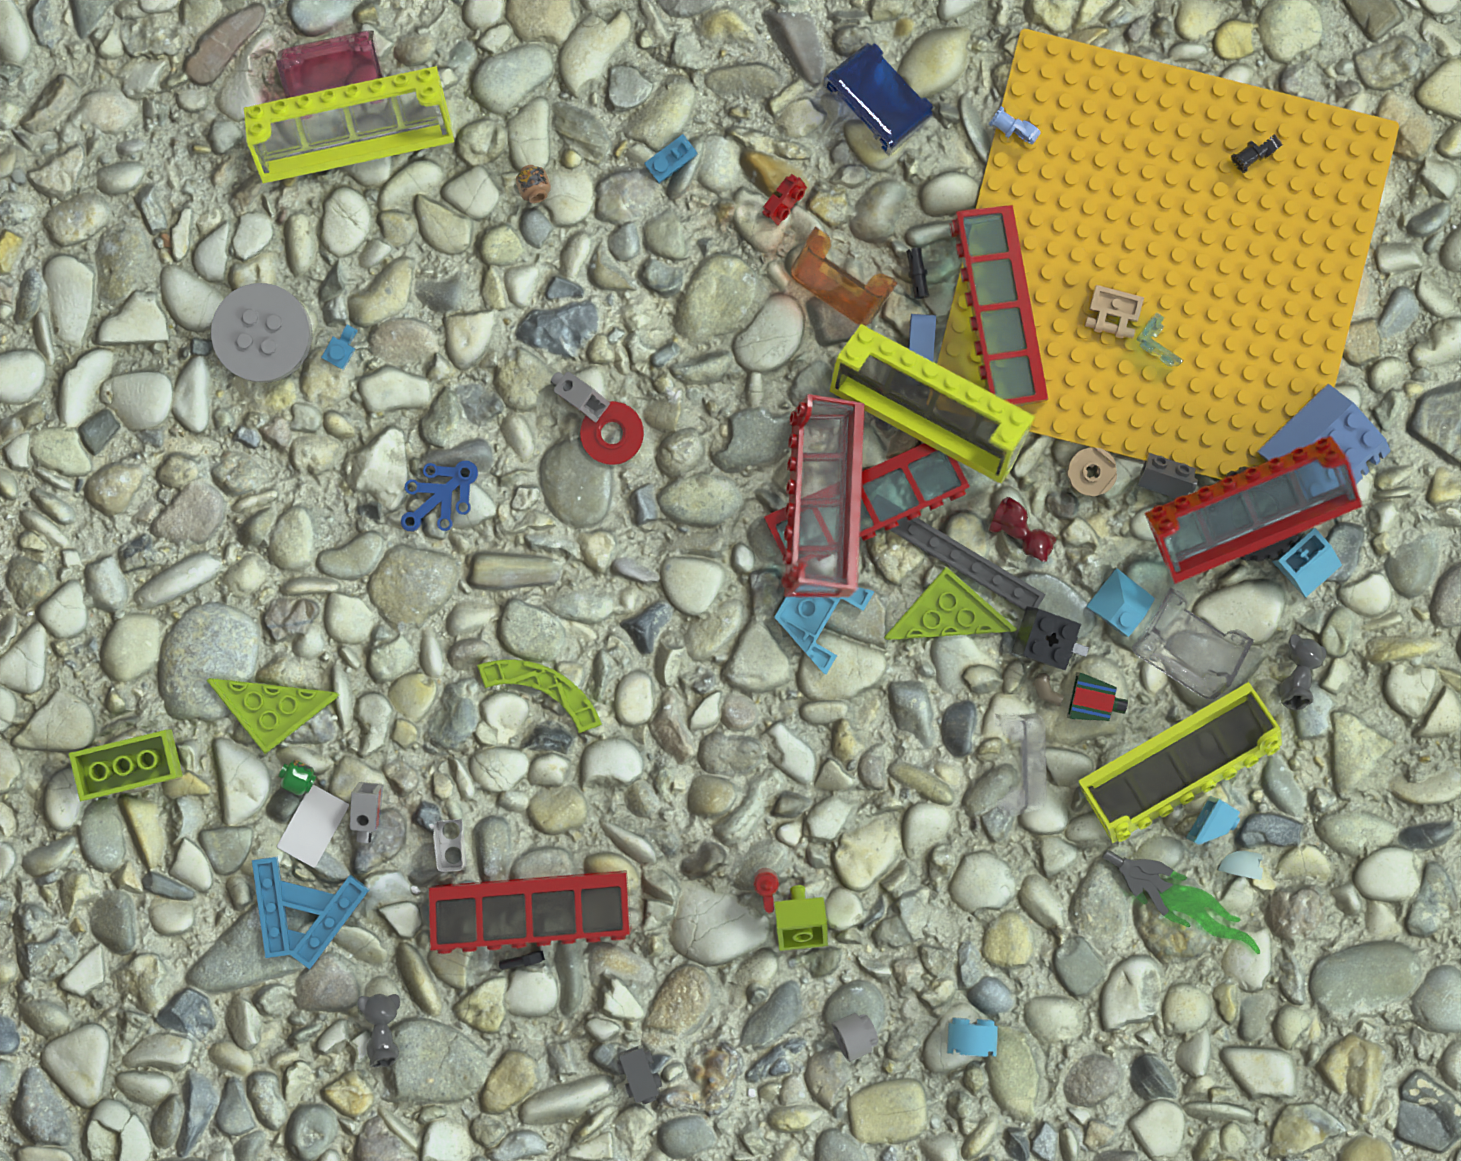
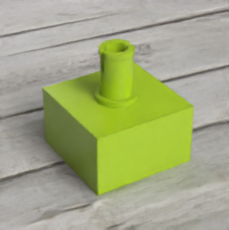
M792 886L790 888L791 900L774 902L779 951L828 946L824 897L806 898L804 886Z

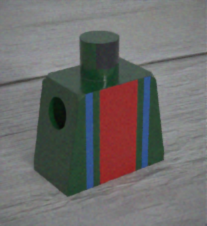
M1076 672L1067 718L1110 721L1112 711L1122 714L1126 713L1128 700L1115 697L1117 687L1084 673Z

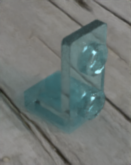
M1156 312L1152 315L1136 340L1141 342L1139 346L1149 353L1154 351L1160 355V360L1169 367L1173 365L1177 367L1181 365L1183 360L1151 338L1152 336L1156 338L1164 328V325L1161 323L1165 317Z

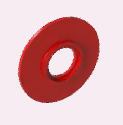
M608 401L610 402L609 406L596 423L587 416L584 417L580 436L584 449L594 460L603 464L617 465L630 460L637 454L643 443L644 428L639 415L634 409L621 402ZM610 422L619 424L623 429L622 439L615 444L605 442L601 436L603 426Z

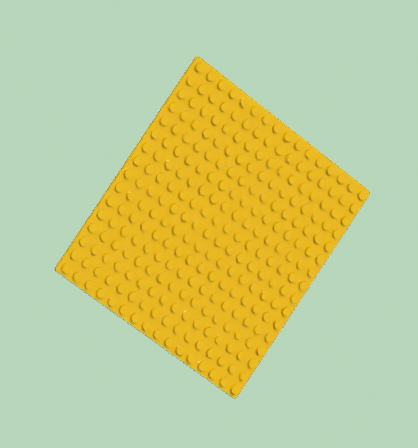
M1022 29L1019 33L1001 106L1004 108V112L1014 119L1025 120L1033 124L1040 130L1041 134L1031 145L1025 142V138L1022 140L1015 132L1009 138L1005 137L1006 134L996 127L976 209L1013 205L1048 400L1045 402L1018 406V408L1035 416L1029 432L1092 448H1101L1108 452L1144 461L1148 454L1152 453L1196 468L1195 474L1221 480L1227 477V473L1237 471L1240 467H1253V465L1259 466L1266 463L1257 451L1327 384L1335 388L1399 123L1029 29ZM1275 134L1283 145L1267 158H1263L1260 161L1257 160L1249 166L1246 173L1237 169L1238 165L1235 167L1231 160V155L1238 154L1246 148L1249 141H1253L1259 147L1264 142H1267V139L1270 140V137ZM1001 216L972 221L967 241L970 256L1008 252ZM1009 259L972 263L979 305L1017 301ZM959 273L937 365L983 389L986 386L985 380H980L978 366L982 365L980 355L976 356L974 341H977L976 331H971L969 317L973 316L972 309L967 307L965 301V292H968L967 282H962L961 273ZM1096 285L1144 297L1138 322L1129 320L1126 327L1135 329L1133 339L1124 336L1123 338L1115 337V334L1105 331L1101 333L1095 332L1094 328L1085 326L1087 317L1097 319L1098 312L1089 310ZM1018 307L981 312L988 354L1026 349ZM1106 315L1105 321L1118 325L1120 318ZM1027 356L990 361L996 396L1005 400L1034 395ZM933 388L930 389L928 396V406L935 392ZM942 393L935 407L976 419L979 414ZM987 417L983 419L984 421L996 423Z

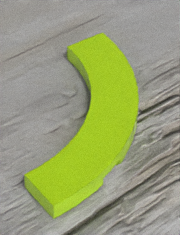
M516 659L490 661L477 665L485 688L502 684H518L535 688L551 696L568 712L579 733L603 725L596 709L584 692L574 682L552 668Z

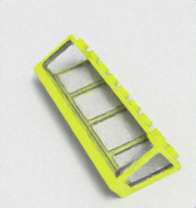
M437 66L244 107L247 144L263 183L455 142Z

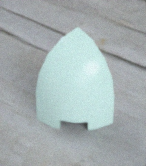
M1236 851L1228 854L1221 861L1218 870L1233 875L1262 880L1263 868L1260 867V862L1263 856L1260 853L1250 851Z

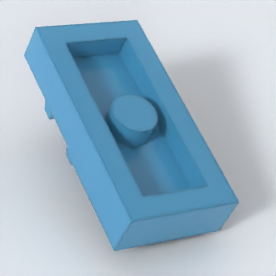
M682 134L646 161L644 165L660 184L695 158L698 153L684 134Z

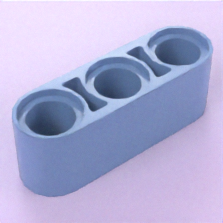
M911 314L908 349L932 362L934 358L936 315ZM906 374V384L927 386Z

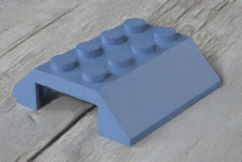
M1327 384L1257 452L1268 462L1270 459L1281 457L1296 448L1310 445L1320 438L1332 436L1348 457L1355 483L1357 484L1363 479L1362 474L1366 476L1369 473L1366 462L1369 460L1374 465H1377L1380 462V458L1384 459L1391 450L1386 438L1354 402L1330 384ZM1318 461L1294 470L1306 500L1342 486V480L1336 467L1326 469ZM1288 473L1283 474L1290 481Z

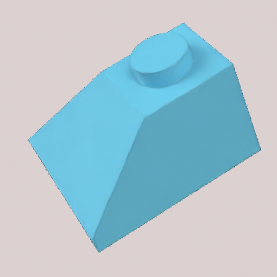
M1116 568L1086 607L1121 635L1129 637L1143 620L1155 598Z
M1209 796L1186 839L1199 845L1226 835L1230 830L1233 831L1240 821L1238 817L1240 812L1224 801Z

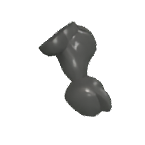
M1293 634L1289 639V648L1291 649V658L1297 667L1281 683L1280 696L1282 697V705L1297 711L1313 703L1314 698L1310 691L1312 683L1310 670L1319 668L1326 658V649L1313 639H1302L1300 636Z
M376 994L371 997L360 996L357 1001L358 1009L364 1014L365 1019L374 1025L371 1038L366 1047L367 1055L370 1059V1067L391 1066L398 1060L399 1050L393 1043V1036L387 1024L397 1016V1010L400 1007L399 995L392 994L387 996Z

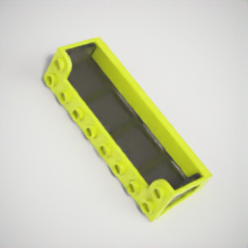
M1248 682L1078 781L1079 786L1111 842H1122L1131 836V832L1138 828L1143 830L1150 826L1152 820L1157 817L1168 816L1174 811L1173 808L1181 803L1182 805L1190 803L1195 799V795L1200 792L1206 793L1211 791L1219 781L1233 778L1237 775V771L1243 767L1250 768L1254 766L1262 756L1266 754L1270 756L1276 753L1282 745L1281 728Z

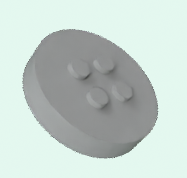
M254 283L234 290L220 303L212 320L211 339L219 360L232 373L252 382L270 383L290 376L303 364L312 344V325L306 309L291 293L272 284Z

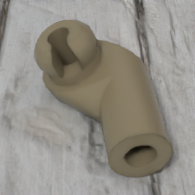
M1040 673L1034 682L1038 697L1056 706H1060L1064 695L1052 691L1049 682L1050 676L1046 673Z

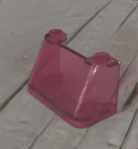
M373 30L288 47L280 50L276 58L286 98L384 77ZM384 99L371 101L370 104L383 102ZM313 115L301 116V119H307Z

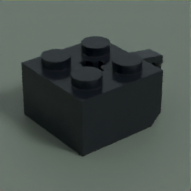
M1027 606L1011 653L1066 670L1072 654L1075 653L1086 657L1089 647L1076 643L1081 623Z

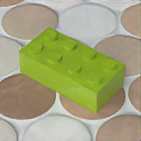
M172 729L69 753L80 801L183 776Z

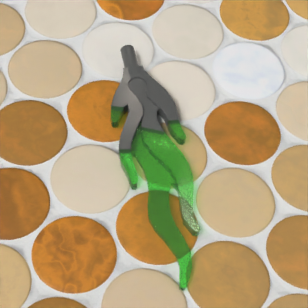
M1108 849L1104 852L1102 857L1118 867L1117 869L1123 874L1133 895L1143 904L1148 903L1143 893V889H1145L1157 910L1167 919L1190 927L1189 922L1175 915L1172 910L1183 912L1195 919L1212 936L1241 940L1247 943L1257 954H1260L1258 945L1246 932L1220 924L1207 913L1204 907L1213 909L1228 921L1239 922L1241 920L1239 917L1229 914L1211 894L1193 886L1166 882L1158 874H1165L1177 880H1186L1187 877L1185 875L1177 873L1157 860L1127 859L1125 857L1123 859Z

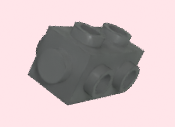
M1149 453L1141 469L1138 486L1162 493L1171 498L1186 496L1189 493H1193L1198 481L1194 479L1196 468Z
M642 1044L620 1052V1060H617V1065L621 1075L626 1074L628 1083L625 1084L629 1098L634 1097L636 1103L642 1101L643 1104L655 1101L657 1099L656 1096L660 1093L659 1087L663 1085L658 1072L654 1073L651 1064L654 1063L650 1049L645 1050Z

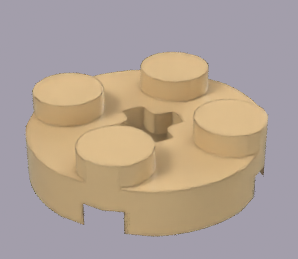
M1101 448L1080 450L1071 458L1068 464L1067 478L1073 489L1084 496L1094 497L1104 494L1113 487L1117 479L1115 460L1111 454ZM1088 466L1090 468L1094 466L1098 468L1096 470L1097 478L1093 476L1089 478L1087 476L1088 471L1086 468Z

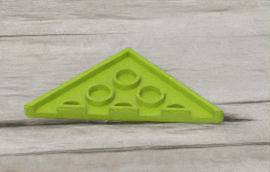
M945 567L884 638L892 640L1015 632L1017 628L949 568Z
M216 678L206 680L264 754L270 752L340 696L338 692Z

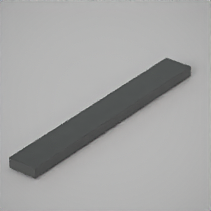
M878 494L871 503L881 522L905 512V510ZM867 511V512L865 513V516L871 519V517H870V515H869V513H868V511ZM907 517L897 520L899 525L890 529L891 532L1024 611L1027 606L1038 608L1046 595L917 517L909 521Z

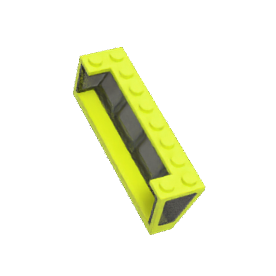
M862 324L837 356L829 392L844 400L864 403V411L1002 484L1013 467L1035 419V416Z

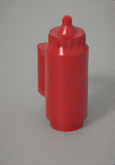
M761 868L754 875V888L759 895L763 896L765 911L772 913L774 911L773 894L776 893L779 886L778 877L772 869Z

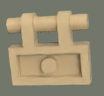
M1096 285L1089 310L1098 312L1097 319L1087 317L1085 326L1094 328L1095 332L1101 333L1105 331L1115 334V337L1123 338L1124 336L1133 339L1135 329L1126 327L1128 320L1138 322L1144 297ZM1106 315L1120 318L1118 325L1106 322Z

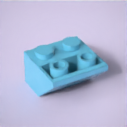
M1316 528L1306 530L1297 539L1296 543L1293 542L1289 546L1290 549L1288 551L1282 552L1272 561L1304 598L1342 566L1332 546Z

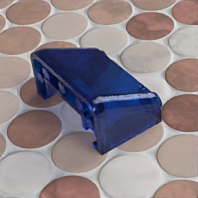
M866 43L826 75L823 86L831 94L838 91L837 98L839 100L842 99L872 131L873 137L876 140L881 137L879 139L883 145L881 148L890 156L932 118L933 113L931 110L933 106L925 97L921 99L883 58L882 55L884 53L877 44L873 43L871 45Z

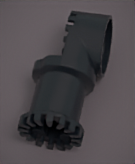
M1275 134L1270 137V140L1267 139V142H1264L1259 147L1253 141H1249L1246 148L1238 154L1231 155V160L1235 167L1238 165L1237 169L1246 173L1249 166L1257 160L1260 161L1263 158H1267L1283 145Z

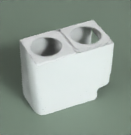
M463 819L437 821L434 824L433 833L437 868L443 872L459 871L467 865ZM449 822L456 823L460 829L458 837L452 840L447 839L442 831L444 825ZM450 847H457L461 850L462 858L456 864H451L445 859V852Z

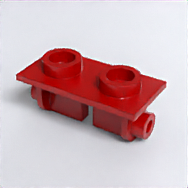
M793 174L789 177L786 176L776 189L782 196L779 198L772 194L763 206L764 210L761 213L767 218H771L778 226L781 221L789 216L790 210L795 203L803 198L807 186L800 177L797 178Z

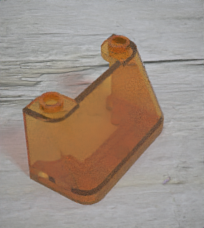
M815 226L792 265V279L854 323L864 326L869 325L895 290L897 282L885 274L874 275L866 285L827 259L826 255L831 248L830 237Z

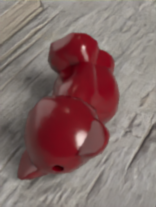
M1010 497L1002 499L988 531L998 533L1002 530L1016 539L1023 540L1022 550L1025 555L1047 562L1048 556H1050L1056 543L1055 536L1041 529L1030 530L1027 525L1028 516L1025 507Z

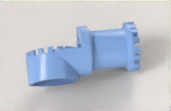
M1002 106L996 112V116H993V119L989 122L990 126L994 125L1006 134L1005 137L1009 138L1015 132L1022 140L1025 138V142L1031 145L1041 134L1040 130L1030 122L1014 119L1004 112Z

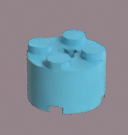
M952 1018V1023H948L947 1053L953 1054V1050L956 1049V1053H960V1055L988 1056V1051H990L991 1056H997L998 1026L994 1025V1021L987 1019H977V1024H973L967 1018Z

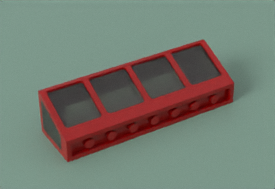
M627 870L432 885L429 888L430 950H437V954L452 953V950L462 948V952L477 951V947L487 946V950L502 949V945L511 944L512 948L527 947L526 943L536 942V946L551 945V941L561 940V944H574L576 939L586 938V942H599L601 937L610 936L611 940H624L627 935H630L632 930Z

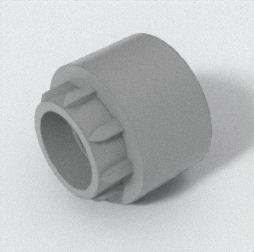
M856 1013L832 1022L836 1041L848 1062L871 1053L872 1047L878 1043V1036L874 1025L865 1014L858 1016Z

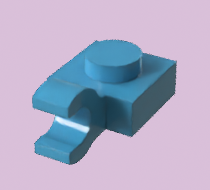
M346 325L340 339L332 337L321 358L344 370L356 350L350 344L358 330L350 325Z

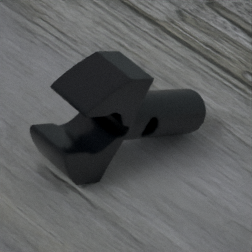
M543 950L530 952L520 957L500 960L499 968L505 970L540 963L545 960Z

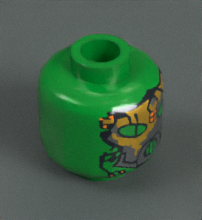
M296 759L292 760L289 765L284 763L278 777L282 778L281 788L297 796L303 795L304 792L309 793L317 777L314 775L313 767Z

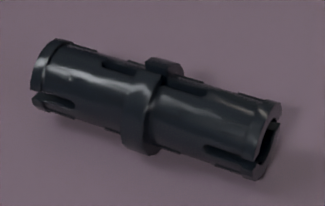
M922 248L906 250L910 269L908 277L912 281L914 299H924V296L927 298L930 296L926 280L928 272L924 268Z

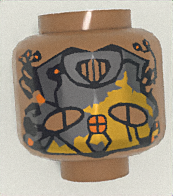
M527 165L516 176V184L524 200L530 203H539L548 197L551 185L543 168Z

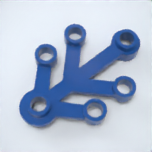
M461 461L455 467H441L433 463H428L424 466L423 473L428 478H435L437 475L453 477L446 484L419 483L413 479L405 483V490L409 494L414 495L418 492L435 494L415 512H407L402 516L401 526L403 529L409 532L418 530L421 526V519L442 501L441 517L437 521V526L442 531L450 530L453 526L451 520L452 491L459 485L460 501L456 504V511L461 515H466L471 511L469 503L470 484L476 481L478 469L470 461ZM430 466L435 468L433 475L427 474V468ZM464 468L470 470L468 477H462L461 471ZM412 482L417 485V489L413 492L408 489L409 484ZM466 503L468 505L467 511L461 512L459 505ZM407 518H414L415 523L413 526L406 524ZM443 519H447L449 521V526L447 528L441 527V521Z

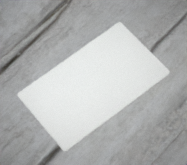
M312 785L309 793H306L277 848L315 868L345 815L349 804Z

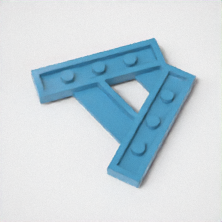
M278 856L252 860L265 958L291 955L308 969H311L370 889L352 875H349L337 893L332 894L281 881ZM285 907L317 914L319 917L306 934L288 929Z

